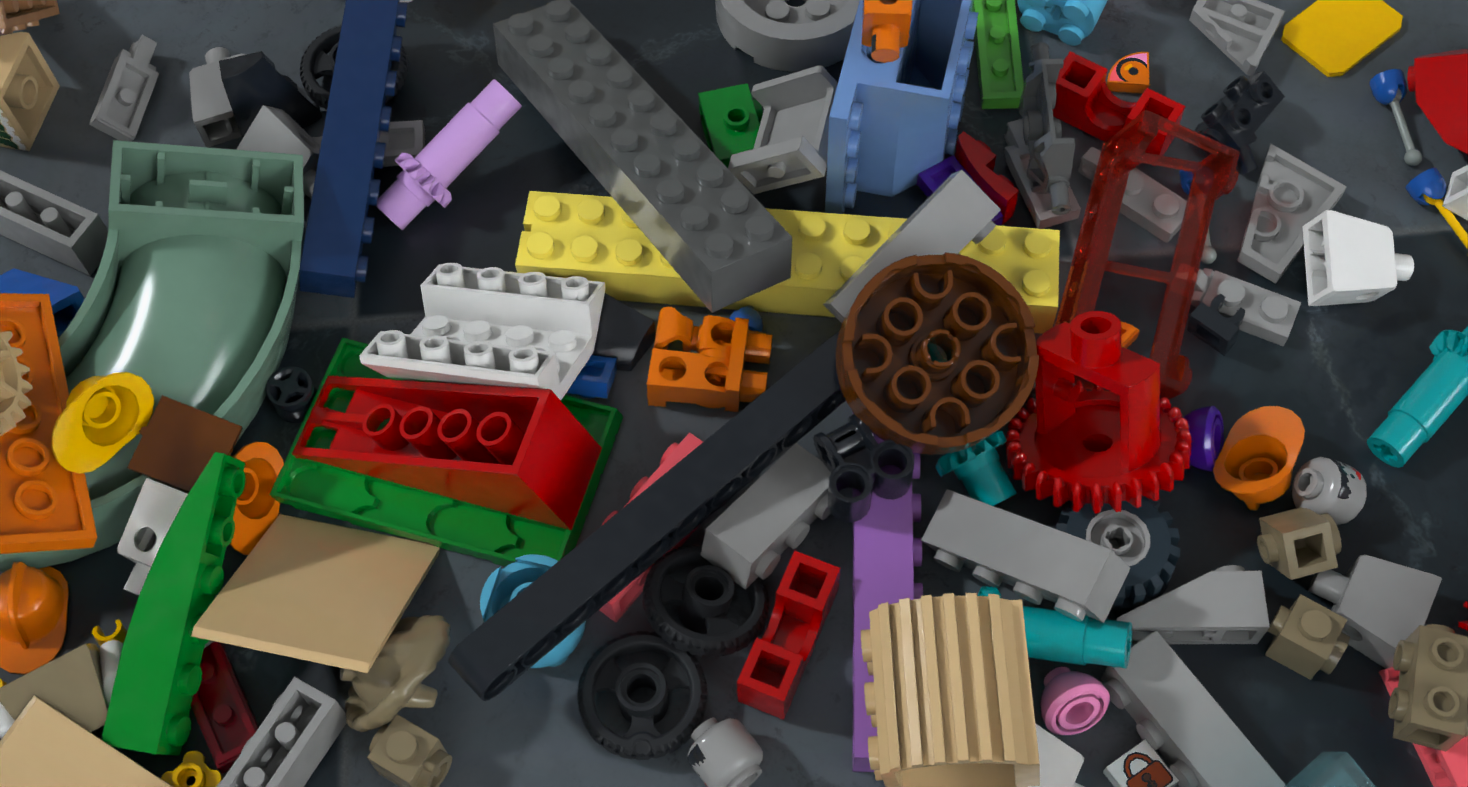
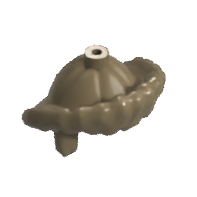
M424 615L400 619L368 673L341 668L340 680L352 682V686L348 690L349 698L345 701L346 720L350 728L366 732L388 724L404 707L431 708L435 705L438 696L437 690L421 682L436 669L437 662L443 659L446 649L450 644L451 637L449 633L451 627L443 616Z

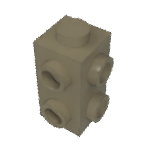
M1419 625L1406 640H1400L1395 649L1393 668L1400 671L1398 688H1395L1391 694L1388 716L1390 719L1395 720L1393 738L1446 752L1462 738L1468 736V637L1455 634L1453 629L1444 625Z

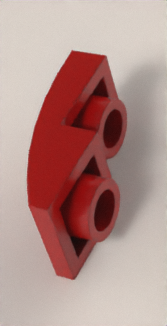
M963 131L957 139L955 158L983 192L1001 209L1000 212L1003 214L1002 225H1004L1014 215L1019 190L1014 187L1008 178L993 172L997 155L984 142L975 140Z

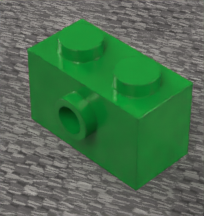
M748 83L698 93L700 121L707 147L727 168L733 154L754 148L763 116L761 104L756 99L752 100Z

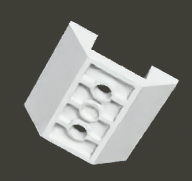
M458 263L439 264L420 285L425 317L411 334H404L398 330L380 331L359 356L361 364L390 379L551 389L562 400L594 352L605 295V282L589 281L581 276L562 278L545 276L541 272H507L498 267L479 269L462 267Z

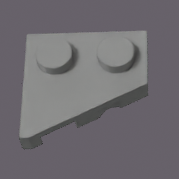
M1197 0L1189 21L1246 75L1251 76L1255 73L1285 11L1258 0Z

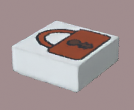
M1146 739L1112 762L1103 771L1114 787H1174L1179 781Z

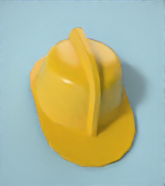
M130 372L112 373L107 376H92L79 382L71 390L66 400V408L57 418L52 431L51 448L56 461L65 470L78 474L94 471L105 464L123 446L134 439L140 433L142 427L147 426L153 414L154 406L151 387L142 377Z

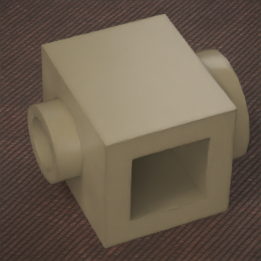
M1299 507L1259 518L1262 535L1258 536L1257 544L1260 555L1266 564L1271 565L1290 580L1338 568L1336 555L1341 552V537L1335 521L1328 513L1317 514L1311 509Z
M1300 594L1290 609L1281 605L1275 614L1270 628L1267 630L1275 636L1265 655L1310 680L1319 670L1329 675L1348 646L1350 636L1342 632L1348 619Z
M396 714L389 726L387 724L383 725L376 732L370 743V754L367 757L379 775L399 787H439L452 763V756L447 753L437 737Z

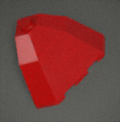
M1468 49L1446 51L1414 58V66H1409L1407 74L1409 92H1415L1416 103L1443 141L1468 154Z

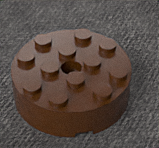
M947 252L943 255H912L905 257L882 269L864 286L843 320L836 345V370L842 393L856 417L865 423L873 434L884 441L892 440L897 444L910 447L914 453L929 455L954 453L972 447L1008 423L1019 412L1033 388L1039 366V355H1037L1033 329L1035 323L1032 314L1015 287L999 272L978 260ZM931 343L940 346L946 353L947 362H933L930 359L931 356L928 353L927 345Z

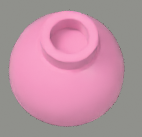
M1058 667L1050 671L1044 679L1045 689L1042 693L1040 707L1043 721L1050 732L1057 735L1079 734L1093 727L1104 716L1110 703V695L1103 684L1091 675L1070 671L1067 667Z

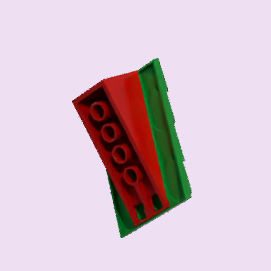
M342 337L285 459L284 465L273 485L270 496L279 503L291 505L295 509L348 521L355 526L429 543L440 547V549L490 560L492 563L500 566H507L515 562V558L529 554L544 555L559 561L576 547L586 520L585 516L588 515L599 485L600 475L603 474L615 441V435L618 433L623 419V415L617 408L567 395L560 400L551 389L390 379L361 364L359 355L369 344Z

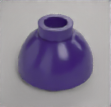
M1204 406L1194 409L1183 418L1188 421L1189 432L1192 437L1190 465L1200 470L1212 472L1216 459L1224 445V425L1222 415L1215 406Z

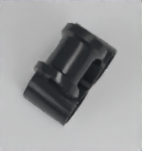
M855 414L849 416L847 424L826 435L822 432L814 435L815 448L822 462L831 472L828 488V508L836 519L843 522L861 520L870 509L872 492L881 498L891 500L900 498L908 492L912 483L915 456L910 447L897 444L892 440H886L878 444L871 429L857 418ZM894 465L901 469L902 472L890 475L883 472L880 468ZM849 487L857 489L861 494L854 498H848L841 495L839 491Z

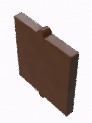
M162 395L147 427L144 426L140 429L142 438L127 468L189 493L215 452L231 455L243 428L240 425Z

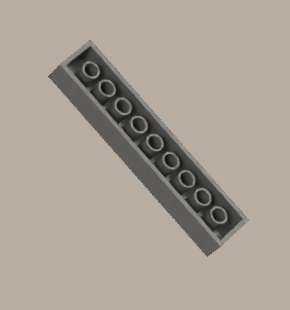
M569 0L551 1L542 7L525 13L515 14L508 19L493 23L498 65L711 313L791 278L792 236Z

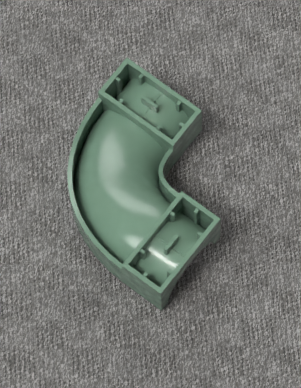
M113 140L108 236L105 250L86 298L71 323L58 338L69 394L79 382L89 377L130 372L142 377L151 387L154 397L153 413L163 395L242 426L243 429L238 440L240 439L267 395L266 386L269 378L280 367L293 322L304 227L303 155ZM139 433L105 464L94 471L85 473L97 533V540L93 548L0 554V572H5L12 568L13 562H23L27 566L38 569L66 563L120 542L146 478L152 479L127 468L142 435ZM157 481V482H159V483H162V484H164V485H167V486H169V487H172V488H174V489L180 490V491L185 492V493L188 494V492H186V491H183V490H181V489L175 488V487L170 486V485H168V484H165V483H163V482Z

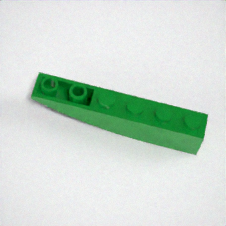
M215 452L188 493L159 547L139 594L123 643L101 738L112 747L158 755L180 756L182 746L189 737L191 730L190 708L193 695L201 685L202 670L200 664L204 646L209 641L191 637L194 625L213 602L223 586V560L226 547L231 543L235 532L233 515L237 498L241 496L246 481L244 473L245 462L227 454Z

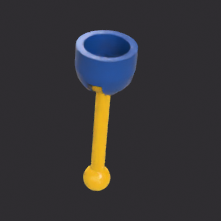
M1431 168L1412 179L1405 189L1418 204L1426 206L1435 205L1468 250L1467 232L1453 213L1442 206L1444 202L1442 199L1446 195L1447 190L1443 176L1437 168Z

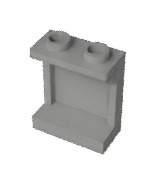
M815 66L753 86L751 94L764 108L754 148L733 154L728 166L731 173L753 194L825 176L829 115L838 83L823 66Z

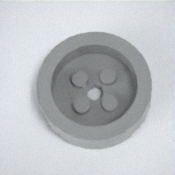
M715 0L716 17L720 31L734 50L739 48L754 57V63L789 72H799L815 66H823L825 68L843 60L860 1L802 0L805 4L793 7L786 3L789 0Z

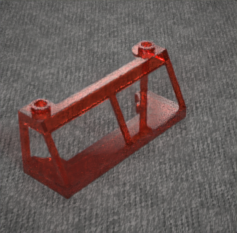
M1145 110L1102 146L1055 326L1064 322L1070 324L1077 315L1094 311L1104 271L1164 282L1167 286L1149 359L1160 363V399L1167 397L1170 400L1184 393L1192 379L1189 359L1184 355H1179L1214 203L1223 194H1229L1236 185L1239 175L1236 166L1240 152L1151 111ZM1159 129L1212 154L1200 162L1145 153L1151 141L1157 136ZM1141 163L1190 171L1194 174L1170 273L1107 261L1129 173ZM1074 375L1075 384L1080 380L1084 388L1093 389L1094 383Z

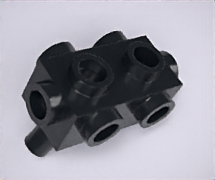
M1265 71L1255 72L1248 79L1242 75L1232 81L1223 90L1226 96L1209 107L1201 115V119L1204 122L1199 123L1192 134L1200 148L1213 161L1233 152L1242 175L1258 169L1249 144L1256 141L1255 131L1285 97Z

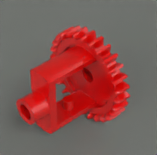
M1085 312L1073 318L1070 324L1064 322L1044 332L1036 340L1037 355H1039V366L1035 379L1036 399H1028L1026 409L1021 407L1015 418L1010 420L1008 432L1006 433V440L1008 441L1006 442L1008 468H1012L1014 480L1022 479V489L1025 491L1036 489V499L1043 500L1053 495V506L1060 507L1068 500L1073 501V511L1079 512L1086 503H1091L1094 513H1100L1104 503H1109L1115 512H1121L1122 501H1127L1134 507L1139 508L1141 507V495L1157 501L1159 500V489L1168 492L1174 490V480L1182 481L1184 479V469H1189L1192 437L1189 432L1188 421L1182 418L1180 409L1178 407L1171 408V403L1167 397L1160 399V363L1122 347L1121 321L1117 316L1108 312ZM1074 375L1094 383L1092 391L1087 392L1080 380L1075 384Z

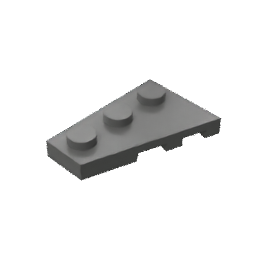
M1270 143L1237 261L1276 284L1304 247L1302 226L1325 210H1332L1342 197L1347 186Z

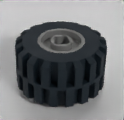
M1141 498V507L1136 508L1129 502L1122 501L1121 512H1115L1109 503H1104L1101 512L1094 513L1091 503H1086L1079 512L1073 511L1072 501L1071 506H1065L1061 512L1056 529L1112 549L1130 567L1129 573L1110 612L1115 613L1116 619L1162 596L1164 590L1168 587L1179 559L1180 548L1176 546L1180 537L1177 528H1170L1173 518L1169 512L1164 511L1160 513L1158 511L1160 502L1151 499L1146 501Z

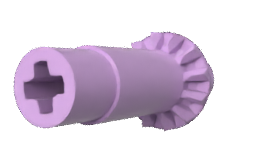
M493 79L471 103L468 102L415 158L411 154L401 153L394 159L403 170L396 176L398 179L379 197L378 209L401 230H404L426 206L429 207L435 200L446 208L452 201L451 193L446 188L500 133L499 130L522 107L521 104L499 82Z

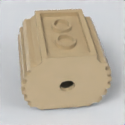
M947 593L938 597L924 595L920 599L910 600V598L899 599V602L894 604L886 602L879 604L877 609L870 611V629L861 630V648L863 661L867 662L868 674L874 677V682L864 683L867 715L871 716L872 727H877L878 736H868L869 763L871 770H874L876 781L883 780L886 787L1040 786V763L1022 599L1008 600L1000 598L997 594L977 596V593H965L963 596H954V593Z

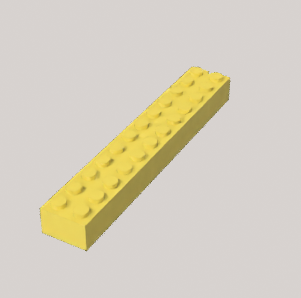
M529 191L523 221L525 231L521 232L515 263L517 273L541 272L545 276L562 278L581 276L589 281L605 282V293L619 301L706 307L613 197ZM765 208L792 236L791 278L722 309L739 310L750 305L760 312L835 317L823 304L907 219ZM996 225L981 242L975 244L971 240L959 252L961 255L968 256L992 267L1015 287L1032 314L1035 323L1034 333L1043 334L1053 327L1059 298L1060 230Z

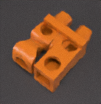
M663 307L659 312L647 379L648 406L666 407L668 401L697 404L706 408L725 407V411L739 412L740 402H752L766 391L768 373L744 370L745 362L770 364L773 335L750 331L749 319L735 318V321L725 317L707 315L703 318V323L699 327L694 326L693 320L682 315L675 308ZM675 340L682 341L683 351L668 350L669 343Z

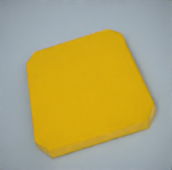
M1317 0L1284 25L1281 41L1327 77L1343 76L1400 31L1403 15L1383 0Z

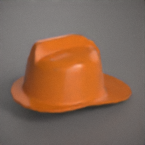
M1263 406L1249 411L1239 418L1229 431L1222 450L1216 459L1213 468L1216 482L1225 490L1231 491L1241 501H1244L1247 507L1253 511L1258 510L1260 504L1274 501L1283 496L1291 485L1293 467L1304 441L1305 429L1301 418L1292 410L1280 406Z
M252 442L243 446L235 455L231 456L245 462V487L241 496L237 498L233 515L235 532L230 543L233 549L243 555L250 554L279 516L280 503L269 494L284 462L278 450L266 442Z
M13 562L12 568L0 574V667L9 673L25 675L53 661L63 647L67 629L68 582L60 571L51 566L38 569L27 566L23 562Z

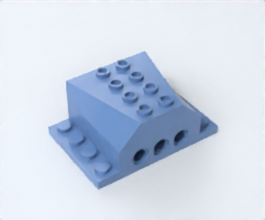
M863 0L859 1L829 115L825 213L844 214L845 208L853 209L857 191L893 197L917 184L918 174L943 161L945 154H954L958 134L957 128L962 118L970 71L967 68L970 66L974 42L967 41V39H974L979 14L978 12H972L974 0H912L908 46L900 48L899 58L888 63L872 59L871 47L861 44Z

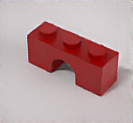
M1070 51L1063 60L1064 65L1063 68H1060L1056 82L1055 109H1052L1053 117L1156 167L1176 136L1186 106L1149 88L1145 89L1137 102L1123 101L1116 97L1107 87V68Z
M794 550L776 591L775 606L762 639L756 637L737 680L738 702L780 719H785L838 593L840 567Z

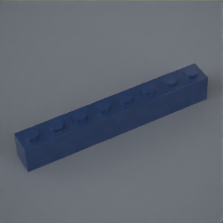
M346 0L300 262V291L355 298L357 282H366L369 256H363L361 253L363 243L371 244L373 238L375 218L367 217L369 205L377 206L379 199L380 180L373 179L375 168L383 169L386 143L379 142L380 132H389L392 107L385 106L386 96L394 97L397 71H391L390 69L392 61L400 62L403 37L396 36L397 27L405 28L407 2H400V0Z

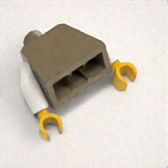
M119 619L115 620L117 628L109 636L104 635L99 625L93 628L92 634L100 646L99 650L96 644L85 643L8 684L0 678V738H3L34 695L100 738L98 731L104 729L123 643L127 634V630Z

